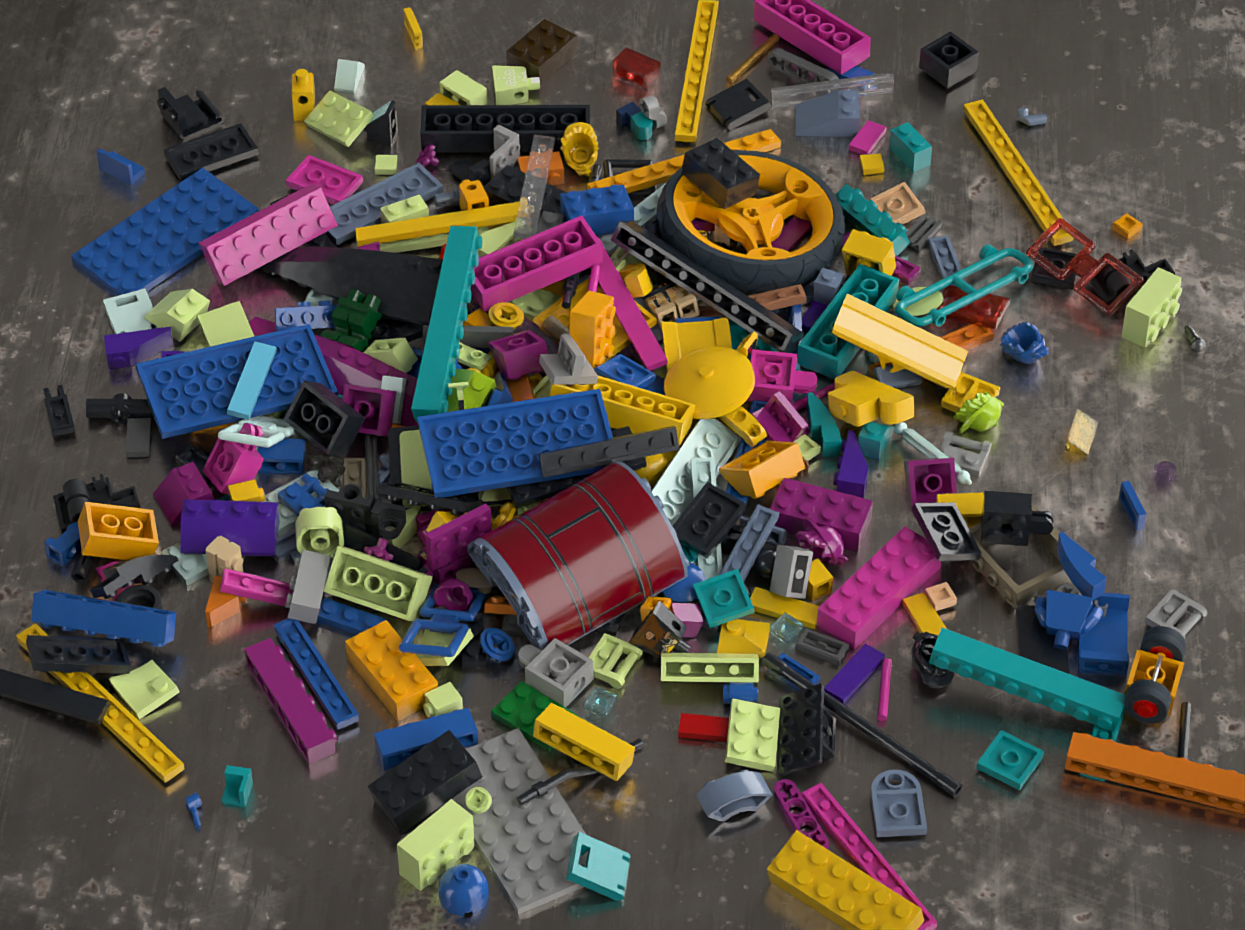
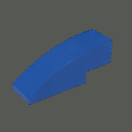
M1064 532L1059 533L1057 552L1065 573L1083 596L1093 597V600H1095L1105 592L1107 577L1095 568V557Z

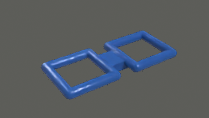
M440 584L434 585L419 611L422 617H430L431 620L415 619L401 641L399 650L403 653L453 657L469 630L468 625L459 623V620L473 621L488 594L480 593L478 588H470L475 599L468 612L432 608L435 603L433 595ZM420 629L452 634L456 632L448 647L412 644Z

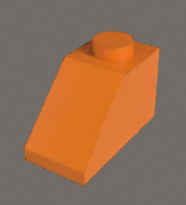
M222 576L214 577L205 610L207 627L212 628L239 613L242 603L247 601L246 597L220 592Z

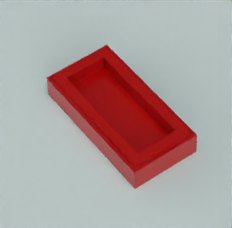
M681 713L678 737L727 742L729 718Z

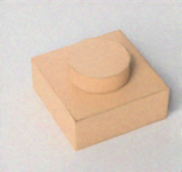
M947 582L925 589V594L935 611L957 604V598Z

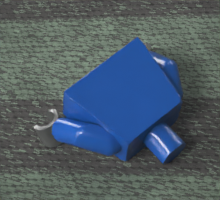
M1047 590L1044 596L1037 595V591L1034 592L1035 613L1040 625L1046 627L1047 634L1055 636L1053 646L1058 649H1067L1070 638L1081 639L1082 634H1087L1107 613L1108 604L1101 607L1098 606V600H1095L1093 605V597Z

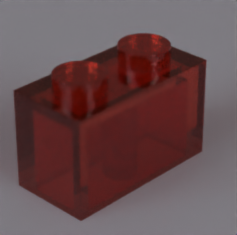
M626 47L613 60V77L648 91L661 78V62Z

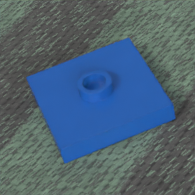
M622 354L615 356L594 369L598 376L641 389L654 382L656 377L655 373Z

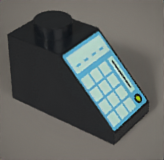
M394 100L373 112L374 117L364 128V132H367V141L392 145L398 133L396 101Z

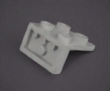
M501 125L494 128V153L490 156L491 180L506 165L518 169L517 157H520L519 134Z

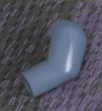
M1027 108L1017 109L1016 117L1018 121L1029 126L1047 124L1046 114L1029 115Z

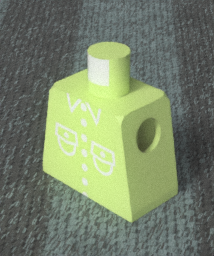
M492 66L496 105H513L527 102L529 100L528 90L540 89L539 77L527 78L525 67Z

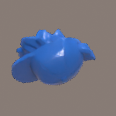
M1029 322L1018 323V326L1013 325L1011 329L1008 328L1007 332L1003 333L1000 339L1002 351L1010 355L1018 363L1031 364L1042 358V356L1049 354V349L1045 346L1043 335L1039 333L1038 328L1034 324Z

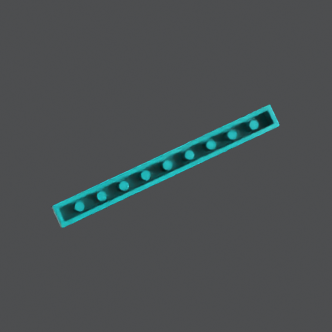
M450 226L411 408L415 422H417V417L448 412L447 398L448 395L452 394V388H449L448 384L452 383L451 379L456 375L455 360L460 355L459 340H462L464 336L463 321L467 320L468 315L466 306L467 303L471 302L470 287L475 283L474 268L479 263L478 249L482 248V236H479L475 226Z

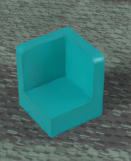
M227 765L224 772L226 786L221 798L222 804L246 807L253 785L251 769Z

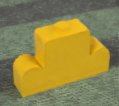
M853 370L834 379L835 390L828 393L829 412L831 415L854 426H862L879 418L885 424H897L914 417V396Z

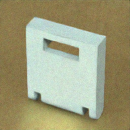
M146 289L103 300V306L114 334L152 329V325L154 328H158L144 318L153 308Z

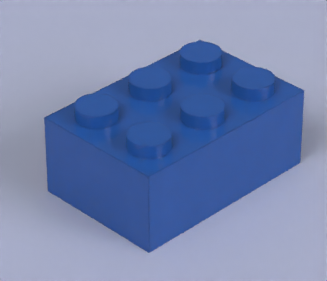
M612 185L610 187L591 188L584 191H570L560 194L561 214L565 216L564 223L583 216L596 236L614 233L620 221H634V207L624 185Z

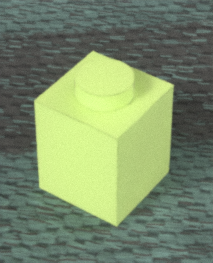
M448 682L425 693L423 709L428 718L450 713L454 710L463 709L462 697L452 683Z

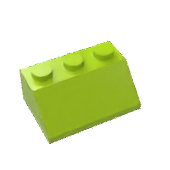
M456 369V375L451 379L452 383H469V387H463L465 409L484 407L492 388L497 389L494 379L474 370ZM452 388V394L448 395V412L459 411L456 388Z

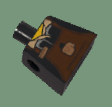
M660 601L636 628L629 641L630 644L661 659V653H670L671 651L675 653H688L691 648L689 644L681 639L686 630V625Z

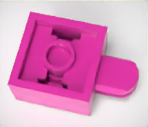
M752 349L751 365L755 375V385L747 402H752L753 400L768 402L775 393L780 391L792 405L793 393L807 394L815 392L817 376L814 372L796 371L797 354Z
M244 423L239 432L258 437L263 435L260 426L250 423ZM218 438L202 471L221 493L229 495L228 485L254 480L264 458L257 452V446Z

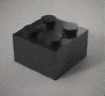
M950 31L920 49L919 68L948 89L977 71L979 52Z

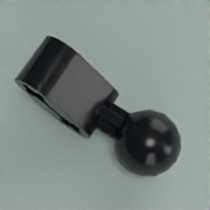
M733 525L721 541V552L723 554L730 555L745 526ZM763 546L755 560L757 573L766 579L772 578L776 557L775 550H766Z

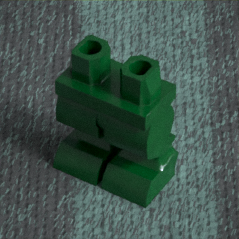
M351 288L347 298H339L337 302L339 305L332 313L331 317L336 327L335 331L326 329L320 336L343 343L363 353L369 347L368 341L372 337L370 332L375 329L377 320H380L382 316L377 311L381 300L374 295L367 294L362 304L361 302L365 295Z

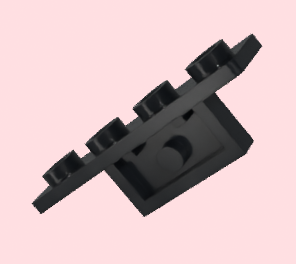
M348 522L342 523L345 547L367 554L364 552L365 546L374 547L377 545L378 537ZM387 543L385 550L389 554L394 555L393 560L388 562L412 570H417L420 567V558Z

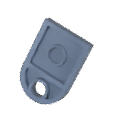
M888 770L876 776L871 786V802L876 837L927 835L925 810L919 781L912 774L902 770ZM890 780H898L901 784L894 786L888 782Z

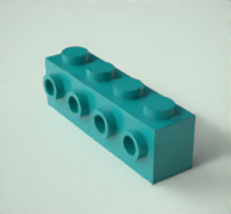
M846 184L835 194L843 216L860 230L872 236L883 237L893 242L894 254L896 256L910 244L906 235V228L899 222L894 223L892 217L885 210L882 212L878 210L876 203L871 199L866 200L858 188L855 187L853 189Z

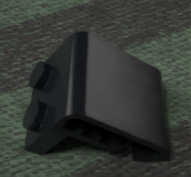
M166 87L158 89L159 99H157L160 113L181 139H187L221 125L225 120L224 115L202 90L196 91V96L199 100L193 102L188 94L175 99Z

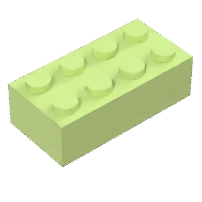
M338 546L323 592L407 621H414L420 618L419 611L425 602L433 576L347 547Z

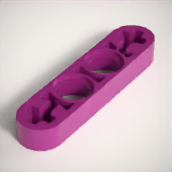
M787 779L776 782L774 786V799L793 832L798 830L810 839H815V842L829 850L827 837L794 782ZM785 792H789V800H787L788 797ZM799 807L803 811L799 814H793L789 809ZM804 825H809L814 830L806 833L801 831L800 828Z

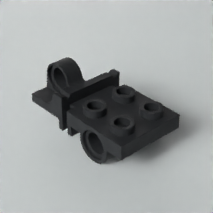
M1131 249L1129 250V256L1124 252L1122 253L1123 258L1118 260L1113 255L1102 257L1097 262L1096 269L1087 272L1086 276L1105 307L1135 296L1158 267L1175 275L1174 270L1166 259L1145 266L1137 253Z
M103 474L99 475V480H96L95 476L92 477L93 482L85 484L81 479L68 480L63 485V492L53 496L62 533L66 531L69 524L78 522L85 502L140 508L135 486L114 492L109 478H104Z
M355 484L344 485L340 488L339 492L327 490L324 496L325 507L335 508L341 517L342 523L348 522L378 538L395 539L405 527L406 509L404 506L382 502V496L380 495L377 499H374V494H370L369 499L362 496V489ZM389 526L395 528L392 531L385 530V528Z

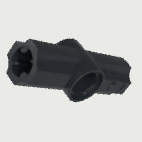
M119 393L114 395L113 399L86 400L87 418H111L113 422L119 424L127 423L130 418L155 419L147 399H132L127 394Z

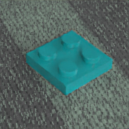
M738 569L693 584L709 628L755 613Z
M1001 730L977 762L976 769L1020 790L1043 759L1044 751Z

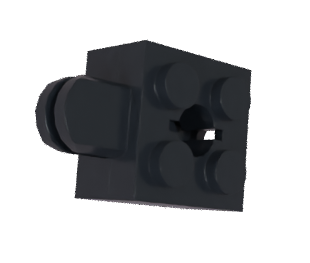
M984 491L980 543L1028 546L1029 533L1048 535L1053 531V514L1047 511H1032V494Z

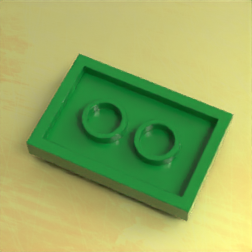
M523 681L491 710L492 718L512 730L519 728L526 739L548 752L553 747L533 737L536 718L551 703L578 717L579 715Z

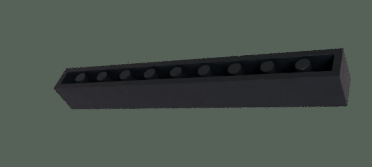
M634 221L619 222L611 238L612 242L751 333L755 331L758 334V338L779 352H795L804 332Z

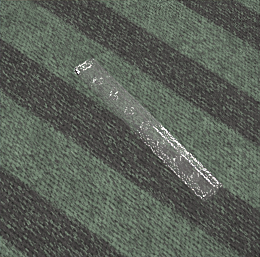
M534 135L513 238L526 239L537 233L555 137Z

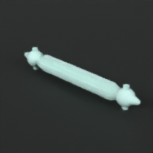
M904 422L892 424L896 434L902 435L906 442L928 459L949 458L916 431L907 428ZM955 463L956 480L960 484L971 485L972 481L970 480L969 473L961 470L960 466Z

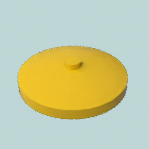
M707 347L683 356L669 369L664 381V391L668 397L695 404L693 419H711L726 415L740 407L753 391L755 375L749 359L739 351L727 347Z

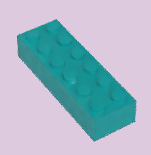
M859 264L798 345L797 363L832 379L840 376L860 350V347L831 333L846 295L849 294L888 312L897 300L899 279Z

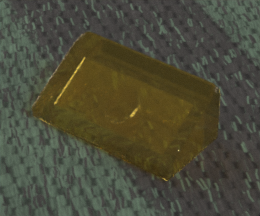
M1076 410L1066 440L1065 451L1088 456L1098 422L1081 410Z

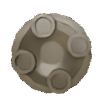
M478 567L462 568L457 571L456 578L465 582L468 587L478 588L480 593L488 594L492 592V587Z

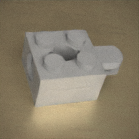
M556 638L542 651L531 644L525 645L519 650V665L525 668V683L564 707H567L594 679V661Z

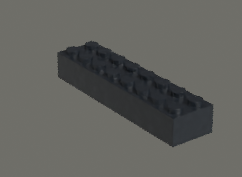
M422 105L421 150L424 151L425 147L431 143L435 146L433 151L436 153L494 152V128L501 125L519 134L520 152H563L560 139L564 137L566 128L577 122L590 124V105Z

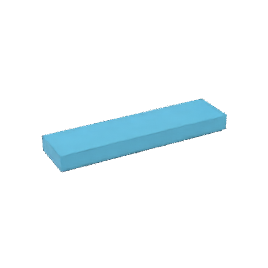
M254 342L227 409V415L246 420L250 419L276 354L275 346Z

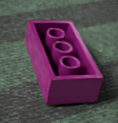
M784 478L770 509L779 512V518L774 526L785 529L790 535L796 536V533L799 531H805L802 522L806 517H810L818 527L827 525L834 528L841 535L844 549L858 552L872 520L873 501Z

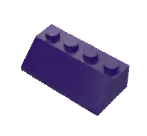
M184 499L181 514L180 552L183 554H206V547L217 536H222L228 539L229 543L233 542L239 545L241 555L275 556L280 523L278 502Z

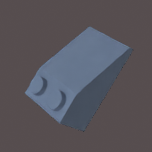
M837 90L795 105V136L855 137L859 132L860 112L859 91Z

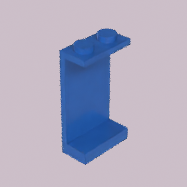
M1103 593L1095 600H1098V606L1101 607L1108 604L1107 613L1087 634H1082L1081 639H1079L1078 673L1127 677L1129 665L1127 643L1130 595Z

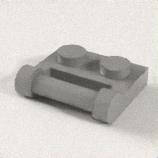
M946 431L940 451L949 458H954V462L960 466L961 470H965L969 475L979 478L990 452L991 442L984 441L982 443L954 435V432ZM951 444H955V445H959V446H962V447H966V448H970V449H973V450L980 451V454H979V453L972 452V451L964 450V449H961V448L953 447V446H951Z
M1171 589L1147 615L1145 624L1152 628L1156 626L1170 627L1178 631L1185 639V635L1199 620H1203L1206 617L1207 610L1197 602ZM1186 611L1191 612L1192 614L1179 629L1174 627V624Z

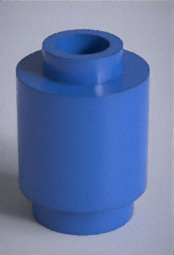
M730 682V684H724L723 703L730 706L732 699L758 702V687H754L753 682Z

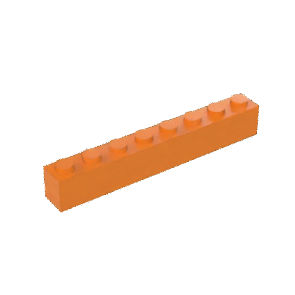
M1073 732L1066 758V770L1245 815L1244 774L1234 770L1216 768L1210 764L1192 762L1182 757L1168 756L1159 751L1152 752L1140 749L1135 745L1128 746L1116 743L1111 739L1104 740L1092 737L1087 733Z

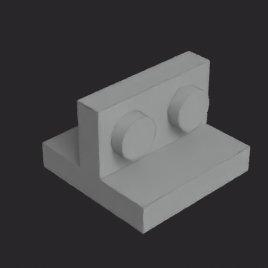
M561 334L558 354H540L539 363L553 385L597 384L598 375L570 334Z

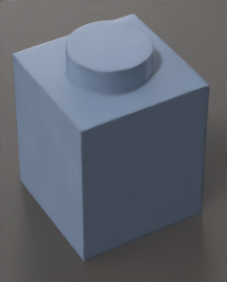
M822 268L814 282L813 301L829 305L842 288L843 274Z

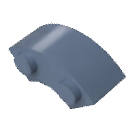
M742 770L738 773L709 781L696 794L707 817L721 822L740 812L757 811L773 796L761 773L749 772L748 770Z

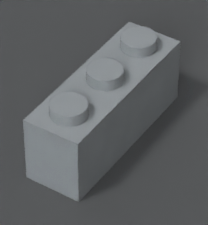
M303 550L301 559L296 558L293 572H296L297 576H292L289 590L294 591L293 594L288 593L285 605L286 608H290L288 618L316 624L330 555Z

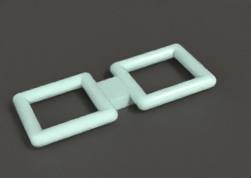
M257 416L249 420L243 419L238 424H233L218 433V438L268 448L298 431L283 419ZM244 423H250L260 426L263 435L258 437L239 432Z

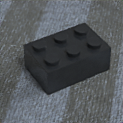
M718 138L687 151L684 155L681 173L723 209L756 194L760 174Z
M303 381L283 420L326 455L345 457L365 417L322 383Z

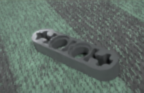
M774 48L767 55V61L771 67L825 92H833L840 84L839 78L833 72L780 48ZM791 63L795 64L798 70L795 69ZM808 71H811L814 74L815 78L812 77Z

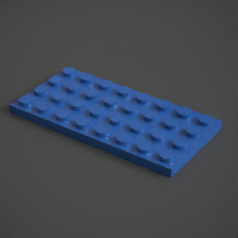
M201 168L72 254V262L117 296L141 289H146L148 292L202 255L203 251L199 242L260 210L206 169Z
M310 324L137 363L136 371L162 439L243 420V418L227 415V409L254 342L275 346L276 354L250 418L289 409L303 381L322 383L338 396V391Z
M600 389L417 417L434 498L593 474L608 466L603 465L543 478L538 453L613 438Z

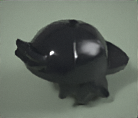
M916 632L912 637L915 642L912 646L911 656L914 668L919 672L923 683L931 688H942L952 683L954 672L940 669L929 663L938 636L928 632Z

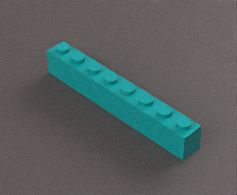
M941 628L929 660L930 664L940 669L952 671L962 677L971 678L986 686L998 688L1008 694L1017 695L1032 703L1044 705L1054 711L1063 712L1078 720H1084L1111 731H1115L1126 698L1125 694L945 628Z

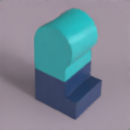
M633 101L616 110V124L620 128L628 127L639 140H648L652 137L653 120L646 117L639 106Z

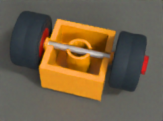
M1165 626L1150 628L1143 636L1140 650L1137 649L1124 693L1126 695L1124 707L1127 714L1138 722L1156 724L1163 721L1166 716H1170L1184 667V662L1182 661L1186 650L1184 637L1175 629Z

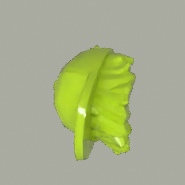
M987 392L983 394L977 393L976 398L966 400L954 416V420L964 423L959 430L960 434L969 428L982 432L987 431L993 426L995 427L998 424L997 421L1001 416L1004 403Z

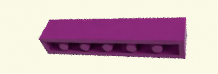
M269 638L244 648L248 668L308 764L335 754L337 736L332 728L328 729L325 716L321 711L318 712L316 710L313 697L311 695L307 696L302 680L295 677L293 666L289 661H285L281 647L279 645L276 646L272 639Z

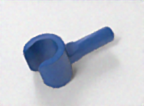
M197 793L186 797V808L192 814L195 828H200L201 824L196 808L202 806V801Z

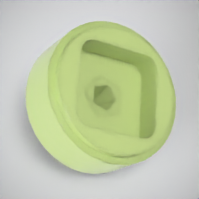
M474 787L466 794L465 803L472 812L483 813L490 808L492 798L485 788Z

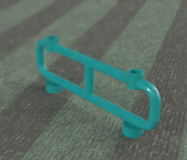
M987 244L980 250L979 258L981 260L916 293L908 286L901 287L896 295V299L899 301L895 307L896 314L914 326L920 327L933 323L939 327L944 324L948 314L1013 281H1017L1020 284L1025 283L1029 276L1028 273L1034 267L1033 261L1017 249L1005 248L998 251L992 245ZM1005 257H1014L1025 265L1021 268L1018 266L1014 267L1009 274L978 290L962 280ZM951 284H954L968 294L939 310L931 309L928 315L922 318L914 317L904 310V308Z

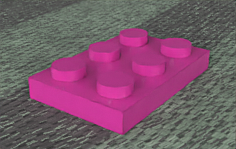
M308 155L286 179V186L298 191L313 183L321 187L327 202L334 205L350 197L363 183V176Z

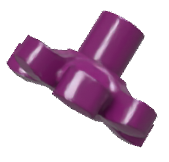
M430 143L425 147L424 151L421 150L416 164L420 163L425 168L429 163L433 166L439 163V159L435 157L436 152L433 151L435 148L433 144Z
M379 538L376 546H365L364 552L386 561L393 560L394 556L385 550L388 541L383 538Z

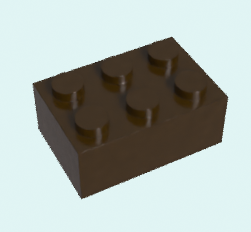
M544 19L506 51L507 66L525 67L527 78L539 77L541 85L577 54V35Z

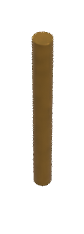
M773 34L726 77V82L732 84L779 40V36Z

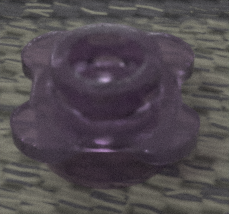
M1162 461L1153 468L1156 472L1155 480L1157 482H1176L1178 476L1175 475L1176 466L1169 461Z

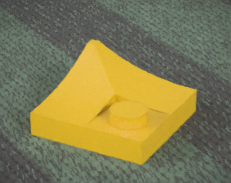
M735 619L722 624L717 653L758 654L759 658L765 657L771 623Z

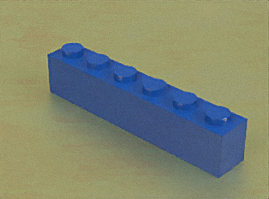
M44 589L33 595L31 621L40 623L42 627L50 628L56 625L61 626L64 631H76V629L84 630V634L87 635L102 633L106 634V637L110 639L125 637L128 638L129 642L142 643L143 641L151 642L150 645L163 647L166 643L174 640L176 612Z

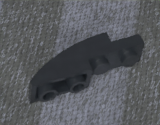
M156 554L118 562L102 570L106 580L90 589L93 598H111L117 594L116 590L120 587L125 588L131 584L139 583L147 585L155 580L154 576L170 571L172 569L171 565L179 560L177 556Z

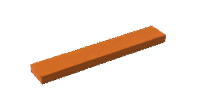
M981 320L940 338L965 350H969L993 340L994 333ZM880 362L872 364L868 368V372L874 379L873 369L881 366Z

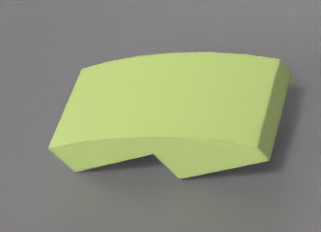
M415 505L406 510L405 527L397 538L387 540L388 543L401 548L413 537L417 531L416 516L421 514V506Z

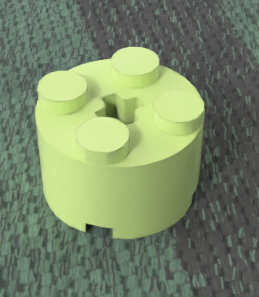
M314 507L310 509L305 508L300 511L295 523L298 551L302 554L303 550L330 555V559L333 558L337 547L344 546L342 520L337 510L333 507Z

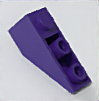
M849 430L847 439L842 441L841 452L844 454L843 456L839 455L837 469H840V471L835 472L833 485L837 486L838 492L864 498L868 483L869 467L853 431Z

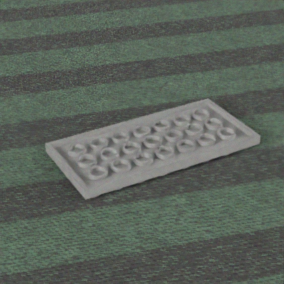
M519 728L466 749L477 762L482 778L453 797L452 800L473 815L474 843L517 914L520 915L583 888L584 886L567 880L566 875L573 837L578 832L586 833L558 789L554 787L548 790L547 795L539 799L534 798L522 806L517 802L516 797L530 790L532 785L539 781L544 782L550 778ZM474 787H483L491 795V806L483 813L472 812L465 803L466 794ZM588 851L583 856L580 855L578 865L586 866Z

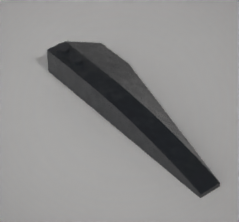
M297 247L257 268V270L270 275H281V278L286 281L290 279L297 281L298 285L302 287L310 286L313 288V291L337 300L340 297L347 298L351 288L365 295L361 302L362 304L367 294H371L381 300L377 311L382 313L383 317L391 320L429 325L443 259L353 248Z

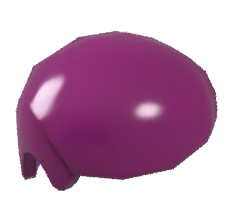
M455 578L442 582L436 588L433 595L435 604L438 607L444 606L447 610H467L473 599L468 585Z

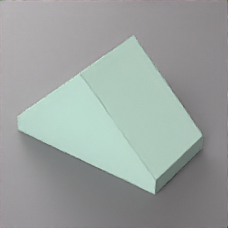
M338 59L334 91L354 94L365 65L357 61Z

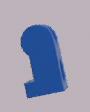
M78 522L69 524L66 531L56 540L50 537L44 542L46 556L63 567L82 551Z

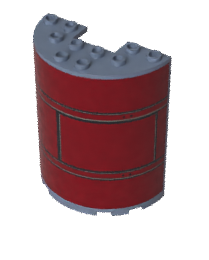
M616 461L468 544L467 553L490 586L492 588L496 585L499 587L516 611L518 626L530 643L541 651L554 638L566 645H570L607 622L645 602L648 597H653L688 577L687 567L690 566V563L683 553L674 528L662 509L664 508L662 500L658 495H653L650 491L651 487L645 478L641 479L623 462Z

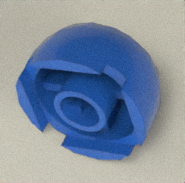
M457 864L450 867L443 873L439 881L438 896L440 903L445 910L457 916H464V913L472 912V914L478 913L489 900V884L484 873L476 866L470 864Z

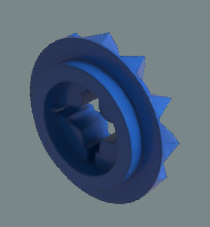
M488 628L479 636L480 642L478 645L483 648L482 653L489 655V660L495 659L497 663H500L502 661L507 662L513 657L515 653L514 643L504 631L497 628ZM492 644H493V645H500V644H501V646H500L499 648H498V647L494 648V647L492 646Z

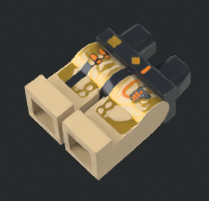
M667 277L660 281V285L653 287L646 296L642 297L651 314L657 319V324L661 331V322H663L662 319L671 318L668 322H676V318H694L700 315L696 297L693 294H689L684 288ZM685 309H690V310H691V311H690L689 313H687V314H683V312H682V311L685 310Z

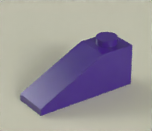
M171 326L104 335L109 370L132 367L173 345Z

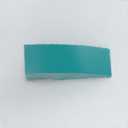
M812 392L807 393L806 410L809 430L811 431L810 438L813 441H820L822 458L839 457L841 455L842 440L835 419L821 400Z

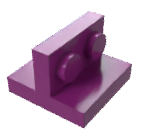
M780 391L771 397L765 407L751 414L766 431V441L794 442L802 435L808 436L811 432L807 428L809 425Z

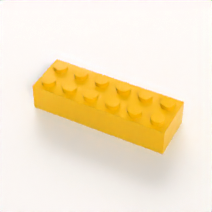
M598 376L597 384H552L550 396L600 389L609 425L614 429L629 426L632 433L635 434L676 426L679 445L691 429L695 404L601 376Z
M798 830L794 832L767 867L770 882L845 930H918L924 922L920 907Z

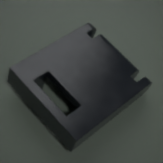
M747 78L712 96L705 103L723 125L726 124L729 130L770 110V102ZM750 94L756 99L754 102L749 97Z

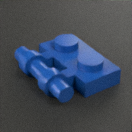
M309 474L302 476L301 480L305 483L302 487L297 482H294L277 493L278 500L297 517L302 509L324 507L325 505L324 496L329 489L323 488L320 485V481ZM315 492L318 496L314 498L310 494Z

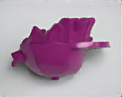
M806 517L802 523L805 531L796 533L798 547L812 551V559H819L821 563L828 562L830 565L837 564L840 566L849 560V558L843 555L844 543L841 535L834 528L827 525L818 527L810 517Z

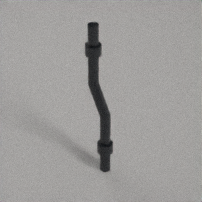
M640 738L629 743L635 747V751L644 747V743ZM589 766L565 769L544 782L539 781L532 785L530 790L516 797L517 802L522 806L534 798L539 799L547 795L548 790L570 778L593 775L598 773V771Z

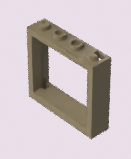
M1032 504V511H1039V510ZM981 523L969 528L982 553L979 560L970 561L973 563L974 568L987 578L988 583L995 587L1001 593L1002 598L1006 599L1014 609H1016V605H1023L1033 600L1034 592L1037 591V595L1041 596L1047 590H1053L1070 581L1062 564L1018 586L979 545ZM1055 526L1048 535L1034 534L1059 560L1057 544L1060 532Z

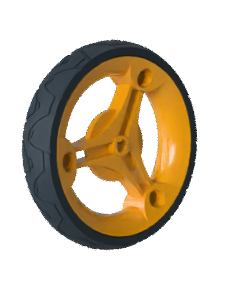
M734 150L733 152L760 174L757 189L775 195L761 199L747 198L726 209L719 206L682 174V167L666 182L657 204V221L661 239L742 293L758 294L799 284L802 287L816 280L822 268L829 269L843 245L845 235L844 216L835 194L819 176L789 159L759 151ZM795 215L798 218L811 222L812 236L801 248L789 252L772 247L771 242L780 236L783 229V220L787 217ZM695 218H700L719 226L728 237L740 242L748 253H737L714 244L702 236L692 225L691 221Z

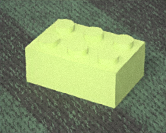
M1159 267L1126 306L1122 338L1143 348L1150 341L1153 342L1156 339L1159 330L1166 327L1171 315L1174 316L1179 309L1178 298L1182 293V288L1180 287L1181 277Z
M452 799L449 800L397 844L399 874L420 891L426 886L432 885L438 876L454 866L456 861L463 855L469 854L475 846L473 815Z

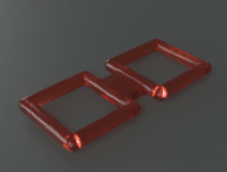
M1058 218L1027 249L1026 255L1059 280H1064L1071 272H1074L1080 279L1074 284L1073 290L1107 316L1113 315L1144 283L1143 277L1110 253H1105L1097 261L1089 255L1096 248V243L1064 219ZM1060 228L1085 246L1062 270L1037 253ZM1107 263L1133 281L1110 305H1107L1084 288Z

